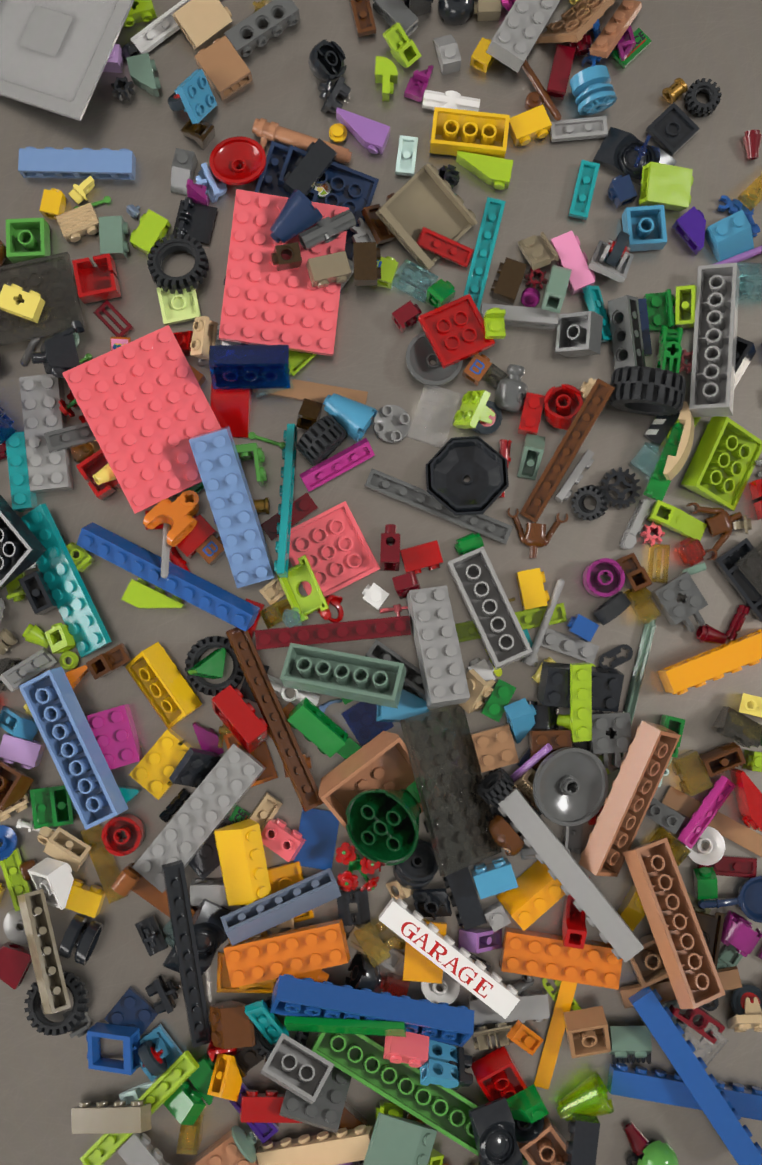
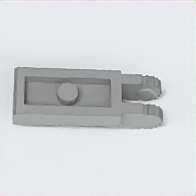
M649 499L639 501L619 543L622 549H631L636 544V535L642 531L644 526L642 522L651 513L652 507L650 506L653 501Z

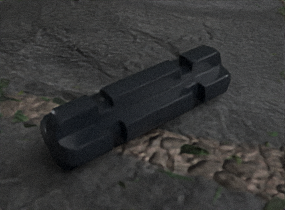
M183 788L178 793V796L166 807V810L159 815L160 819L168 822L172 815L184 804V801L190 797V792Z

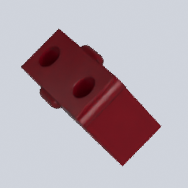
M414 571L392 578L400 599L406 598L409 590L421 589Z

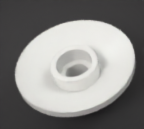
M707 826L692 849L686 845L685 849L690 859L695 863L709 866L717 863L723 857L725 841L716 829ZM702 843H708L709 848L707 850L702 849Z
M443 971L442 984L421 982V990L424 997L431 1003L438 1004L444 1002L450 1005L459 995L460 984ZM437 986L442 988L441 992L436 990Z

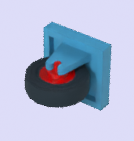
M202 69L195 70L174 90L175 93L167 100L171 110L187 112L192 124L199 123L217 106L215 97Z
M161 1024L141 1038L140 1046L138 1047L140 1067L151 1082L163 1074L183 1054Z

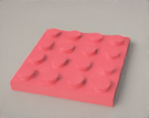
M346 501L291 528L289 560L292 566L299 564L298 558L306 555L324 597L380 570ZM307 581L301 582L307 595H310L312 591L310 583Z

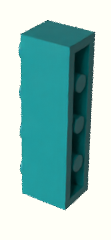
M24 431L6 433L5 440L12 510L17 512L31 511L38 505L36 494L30 491Z

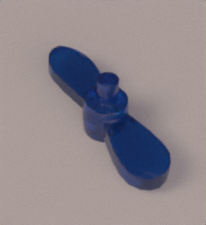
M650 134L647 135L643 146H636L634 149L639 151L634 167L638 168L642 156H645L648 148L646 146L651 138Z

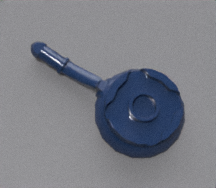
M762 876L748 879L741 886L737 898L700 900L697 905L700 909L738 904L747 918L754 922L762 923Z

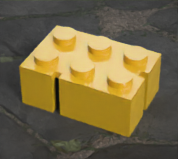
M171 728L163 733L129 774L158 800L173 786L169 777L189 748H193L187 742L180 746L179 743L184 739Z

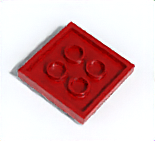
M470 294L418 316V320L443 369L495 345L494 339L485 338L484 320Z

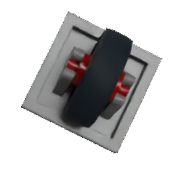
M620 231L615 241L609 239L608 243L600 240L588 268L612 280L623 283L634 257L633 254L629 253L631 248L626 246L630 235Z

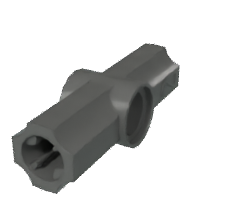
M348 209L332 218L326 217L320 220L314 227L298 235L302 247L307 251L323 242L329 243L333 241L339 234L356 226L355 217Z

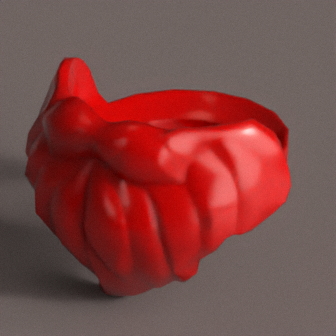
M335 595L326 596L325 600L328 606L330 603L336 607L338 617L336 619L331 618L329 609L326 611L319 609L317 613L324 620H329L333 623L340 622L344 616L343 608L340 605L343 600L342 597Z
M212 1040L207 1048V1054L212 1062L217 1058V1054L234 1056L237 1052V1048L222 1049L215 1047Z

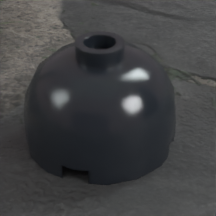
M438 0V14L441 15L447 24L453 26L462 25L473 16L474 0Z
M324 39L312 48L309 55V66L312 73L318 79L333 81L344 74L347 66H344V59L346 57L336 42L326 41L327 39Z
M355 955L348 967V971H351L350 978L346 977V985L352 986L353 989H370L373 992L382 980L379 965L373 958L367 955Z

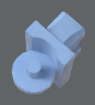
M207 163L201 164V170L198 172V176L195 177V184L206 186L205 194H208L211 203H215L218 197L226 194L227 187L223 182H215L214 179L217 178L213 175Z

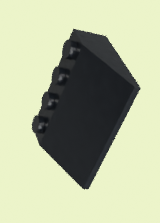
M0 495L1 590L31 567L46 551V548Z

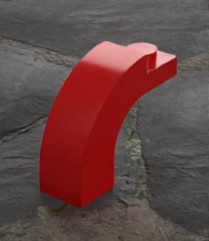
M565 894L562 919L563 945L565 947L584 949L587 935L585 912L583 910L580 912L573 903L575 899L571 894L569 896Z

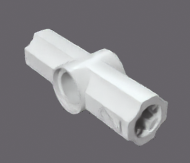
M425 90L422 108L434 110V107L478 112L480 99L461 96L460 93L451 90L445 93Z
M267 674L276 696L294 704L300 703L306 697L317 707L320 699L319 695L294 689L295 696L288 698L286 696L287 687H284L281 680Z

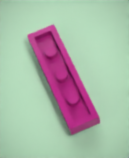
M364 438L299 475L308 492L375 456L367 438Z
M722 775L715 782L709 795L703 799L699 809L693 813L690 822L681 830L678 840L692 849L736 785Z

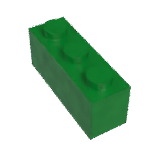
M306 697L290 711L287 721L291 727L298 729L307 741L313 742L318 747L321 753L331 758L346 744L348 734Z

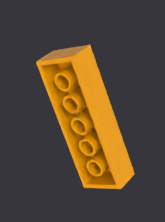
M762 629L658 670L657 673L665 692L681 695L688 692L687 688L689 687L698 688L705 685L706 680L713 679L715 681L725 677L724 673H735L742 670V666H752L760 663V659H762Z

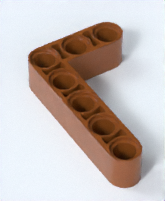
M130 863L125 867L111 888L124 897L131 891L135 892L170 918L166 891L160 892L132 868L135 863ZM190 906L192 917L198 909L196 906Z

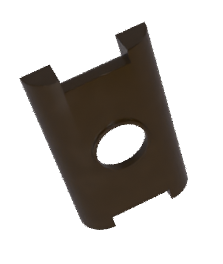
M693 906L701 930L709 936L707 946L717 969L725 913L716 911L715 915L695 911L696 907Z

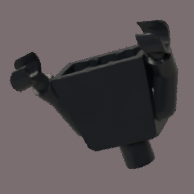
M75 320L71 323L72 327H67L47 337L41 345V352L31 353L32 363H43L47 374L64 379L63 372L80 365L73 333L85 331L82 323L79 320Z

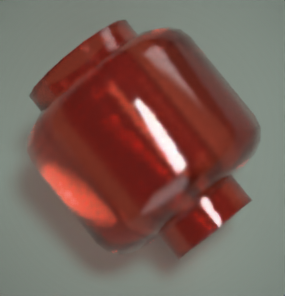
M689 537L680 542L681 546L677 548V553L683 564H689L691 567L704 560L703 557L706 555V551L699 539L691 540Z

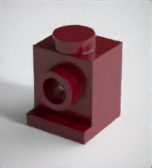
M410 300L392 313V320L400 331L404 333L407 325L411 327L418 321V316L422 311L417 304L413 305Z

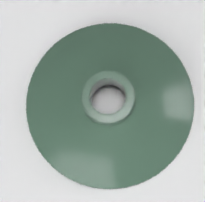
M234 1125L231 1128V1132L238 1149L249 1162L254 1163L257 1160L254 1146L256 1139L251 1132L247 1134L242 1128Z

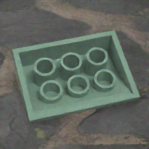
M379 1113L363 1165H428L437 1130L423 1122Z

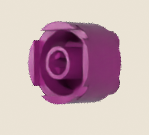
M609 558L598 559L590 563L583 573L585 590L598 598L615 595L622 589L625 582V573L621 566L615 560ZM604 574L607 581L602 582L600 576Z
M728 910L724 916L721 942L727 946L733 945L737 948L736 951L739 954L747 957L762 937V931L758 928L756 930L752 929L751 922L739 914L731 913Z

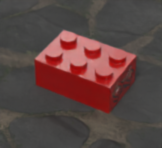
M229 685L211 699L213 711L249 754L267 740L268 731L266 727L268 725L263 718L260 717L258 719L254 714L255 709L249 702L246 704L243 701L242 693L237 688L233 689Z

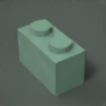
M122 216L99 217L100 254L110 253L114 260L127 259V252H129V242L126 241V234L129 233L128 223L124 221Z
M610 1026L608 1028L611 1047L609 1055H615V1058H626L627 1055L645 1058L652 1052L651 1035L647 1026Z

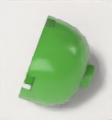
M660 1140L650 1143L642 1151L645 1154L642 1160L638 1159V1165H679L678 1157L672 1147L667 1142L662 1143Z

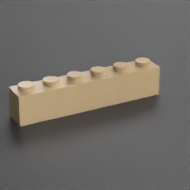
M359 1125L354 1129H338L337 1133L323 1131L313 1136L305 1134L295 1139L287 1137L278 1142L269 1140L262 1143L256 1152L258 1164L337 1165L362 1161L365 1159L374 1128L373 1125Z

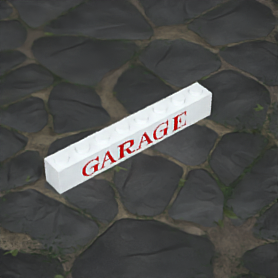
M393 897L380 913L379 921L506 1019L520 1001L517 994L518 991L512 985L508 984L506 986L502 983V978L495 972H492V974L488 972L486 965L480 960L474 961L470 958L471 954L466 949L456 947L454 945L455 941L448 935L442 936L434 924L430 922L428 925L422 920L424 917L416 910L410 911L407 908L408 904L400 898L396 900Z

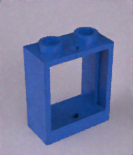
M97 1022L87 1031L88 1069L132 1075L141 1066L138 1054V1047L140 1046L139 1028ZM100 1038L123 1041V1060L101 1057Z

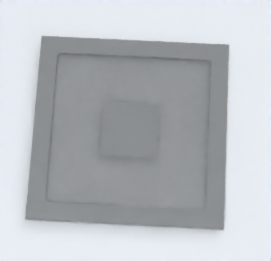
M0 0V95L81 121L134 0Z

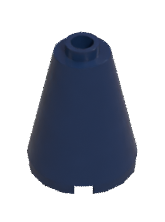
M295 189L271 226L270 231L272 233L270 236L275 242L279 243L281 241L284 244L319 222L323 216L317 208L313 207L312 202L300 190Z

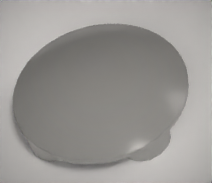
M385 405L378 410L376 417L373 419V428L376 435L385 442H399L410 431V416L402 407L397 405Z

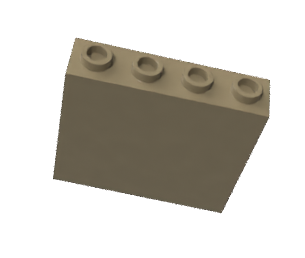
M429 163L424 165L375 212L424 271L429 270L440 256L420 248L416 243L422 227L457 241L473 225L478 223L475 219L476 215L470 209L467 210L463 205L464 201L462 198L452 192L451 185L446 180H442L438 175V169Z

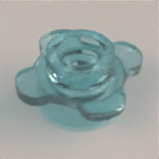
M294 607L292 610H284L282 619L287 627L301 626L302 620L300 619L298 608Z

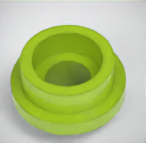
M72 651L64 652L59 658L60 666L65 670L75 669L79 664L78 655ZM67 657H70L72 659V662L70 664L66 663Z

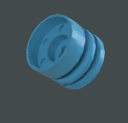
M605 65L588 67L570 79L569 84L574 97H577L575 103L578 106L577 109L580 115L597 114L611 107L616 102L617 96L613 85L610 84L611 78Z

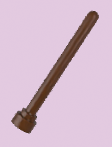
M525 60L521 66L554 119L556 121L561 120L560 112L527 60Z

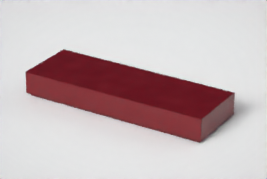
M723 855L717 863L709 866L697 864V868L713 867L715 874L720 876L753 878L756 877L757 858Z

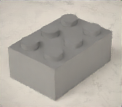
M282 1033L260 1073L308 1103L313 1104L334 1064Z

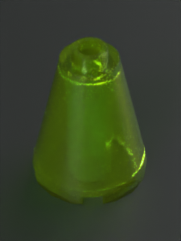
M597 1073L592 1074L558 1101L556 1109L561 1119L564 1118L565 1121L572 1120L573 1113L602 1116L614 1112L612 1099L608 1098L607 1087L600 1075Z

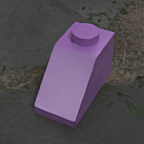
M474 927L468 930L464 928L459 929L458 948L463 947L468 952L476 954L502 948V928L496 932L493 931L492 927Z

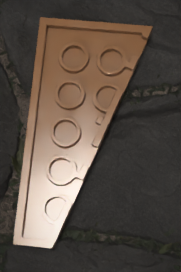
M615 0L578 1L561 15V20L546 26L547 31L540 34L535 44L579 42L584 34L593 27V24L604 15V12L614 4Z

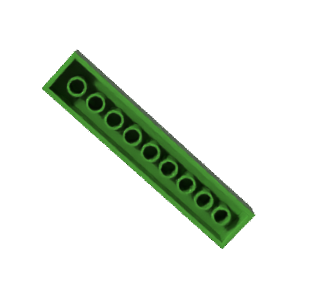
M318 1033L310 1050L478 1156L469 1110L479 1107V1105L455 1090H451V1088L435 1084H429L428 1086L420 1085L419 1068L410 1067L407 1063L394 1064L388 1059H383L384 1046L366 1035Z

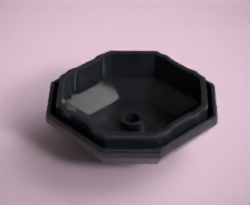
M479 436L450 438L426 464L427 492L455 516L484 514L509 487L507 459ZM469 477L471 480L465 482L464 478Z

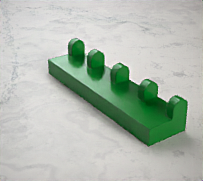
M676 423L673 426L643 495L656 501L663 500L671 482L666 480L663 474L668 455L676 456L684 425Z

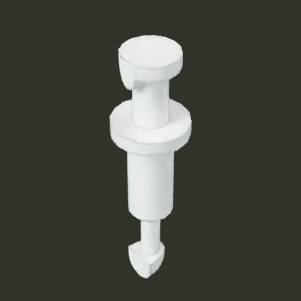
M18 819L16 828L19 829L21 827L29 828L28 832L30 833L32 830L39 832L41 829H34L32 819L30 823Z

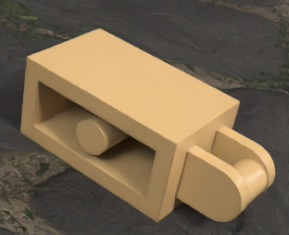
M44 826L40 829L37 837L38 841L45 845L43 852L56 860L67 862L75 872L78 871L87 859L92 848L60 827L54 831Z

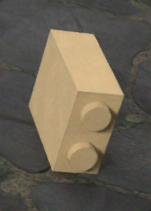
M191 0L172 15L194 50L233 21L230 10L226 6L223 7L219 0Z

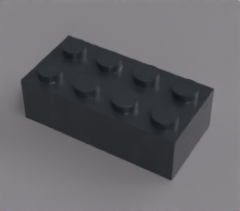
M543 661L537 699L542 705L570 708V664ZM592 666V710L618 712L624 674L618 669Z

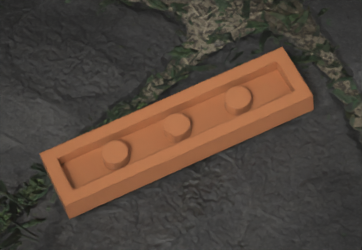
M622 1L590 47V55L608 58L642 9L641 1Z

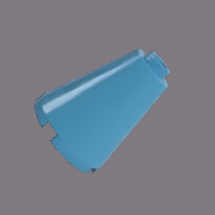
M336 393L332 396L329 394L323 402L325 405L324 410L346 430L347 434L355 442H358L372 424L371 418L376 417L378 410Z

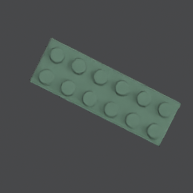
M290 643L280 680L284 687L398 709L406 669L404 663Z

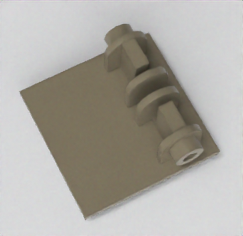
M506 1023L495 1024L493 1029L487 1030V1026L475 1028V1032L472 1035V1038H477V1041L473 1042L475 1050L489 1049L487 1037L490 1048L493 1049L490 1036H494L496 1048H498L496 1035H498L500 1047L509 1046L510 1043H514L506 1036L512 1026H507Z

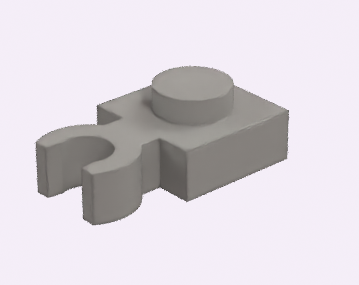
M362 218L358 219L359 227L354 226L350 228L355 233L352 236L353 242H376L370 229L364 230Z

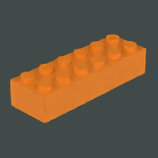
M342 919L246 939L233 946L231 943H228L223 948L231 988L277 979L279 975H295L348 963L351 958Z
M505 927L499 967L502 972L618 990L623 959H617L611 951L613 947L610 943L586 939L584 949L565 947L562 935Z

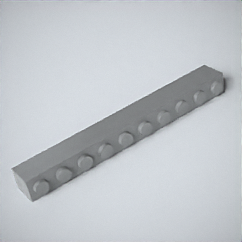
M515 787L510 791L509 796H505V800H500L498 804L500 813L504 817L508 816L512 821L510 825L517 833L520 831L525 837L522 839L529 849L531 847L537 852L535 854L536 858L541 864H547L550 868L548 872L554 880L559 879L563 884L560 887L567 896L571 894L575 899L573 903L580 912L583 910L587 914L586 920L593 928L596 926L600 930L599 936L605 943L609 942L612 945L613 949L611 951L617 959L622 958L625 963L644 949L642 942L519 789Z

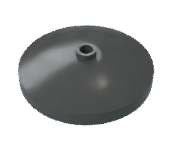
M564 747L552 752L538 767L533 781V796L539 811L552 822L562 826H577L589 821L599 812L607 797L609 786L607 771L596 755L583 748Z

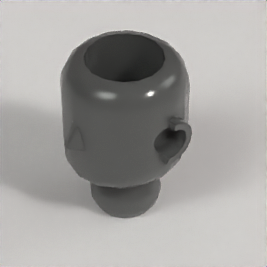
M510 364L507 368L508 378H503L498 382L494 402L500 410L518 413L523 410L528 386L521 381L522 376L525 374V368Z

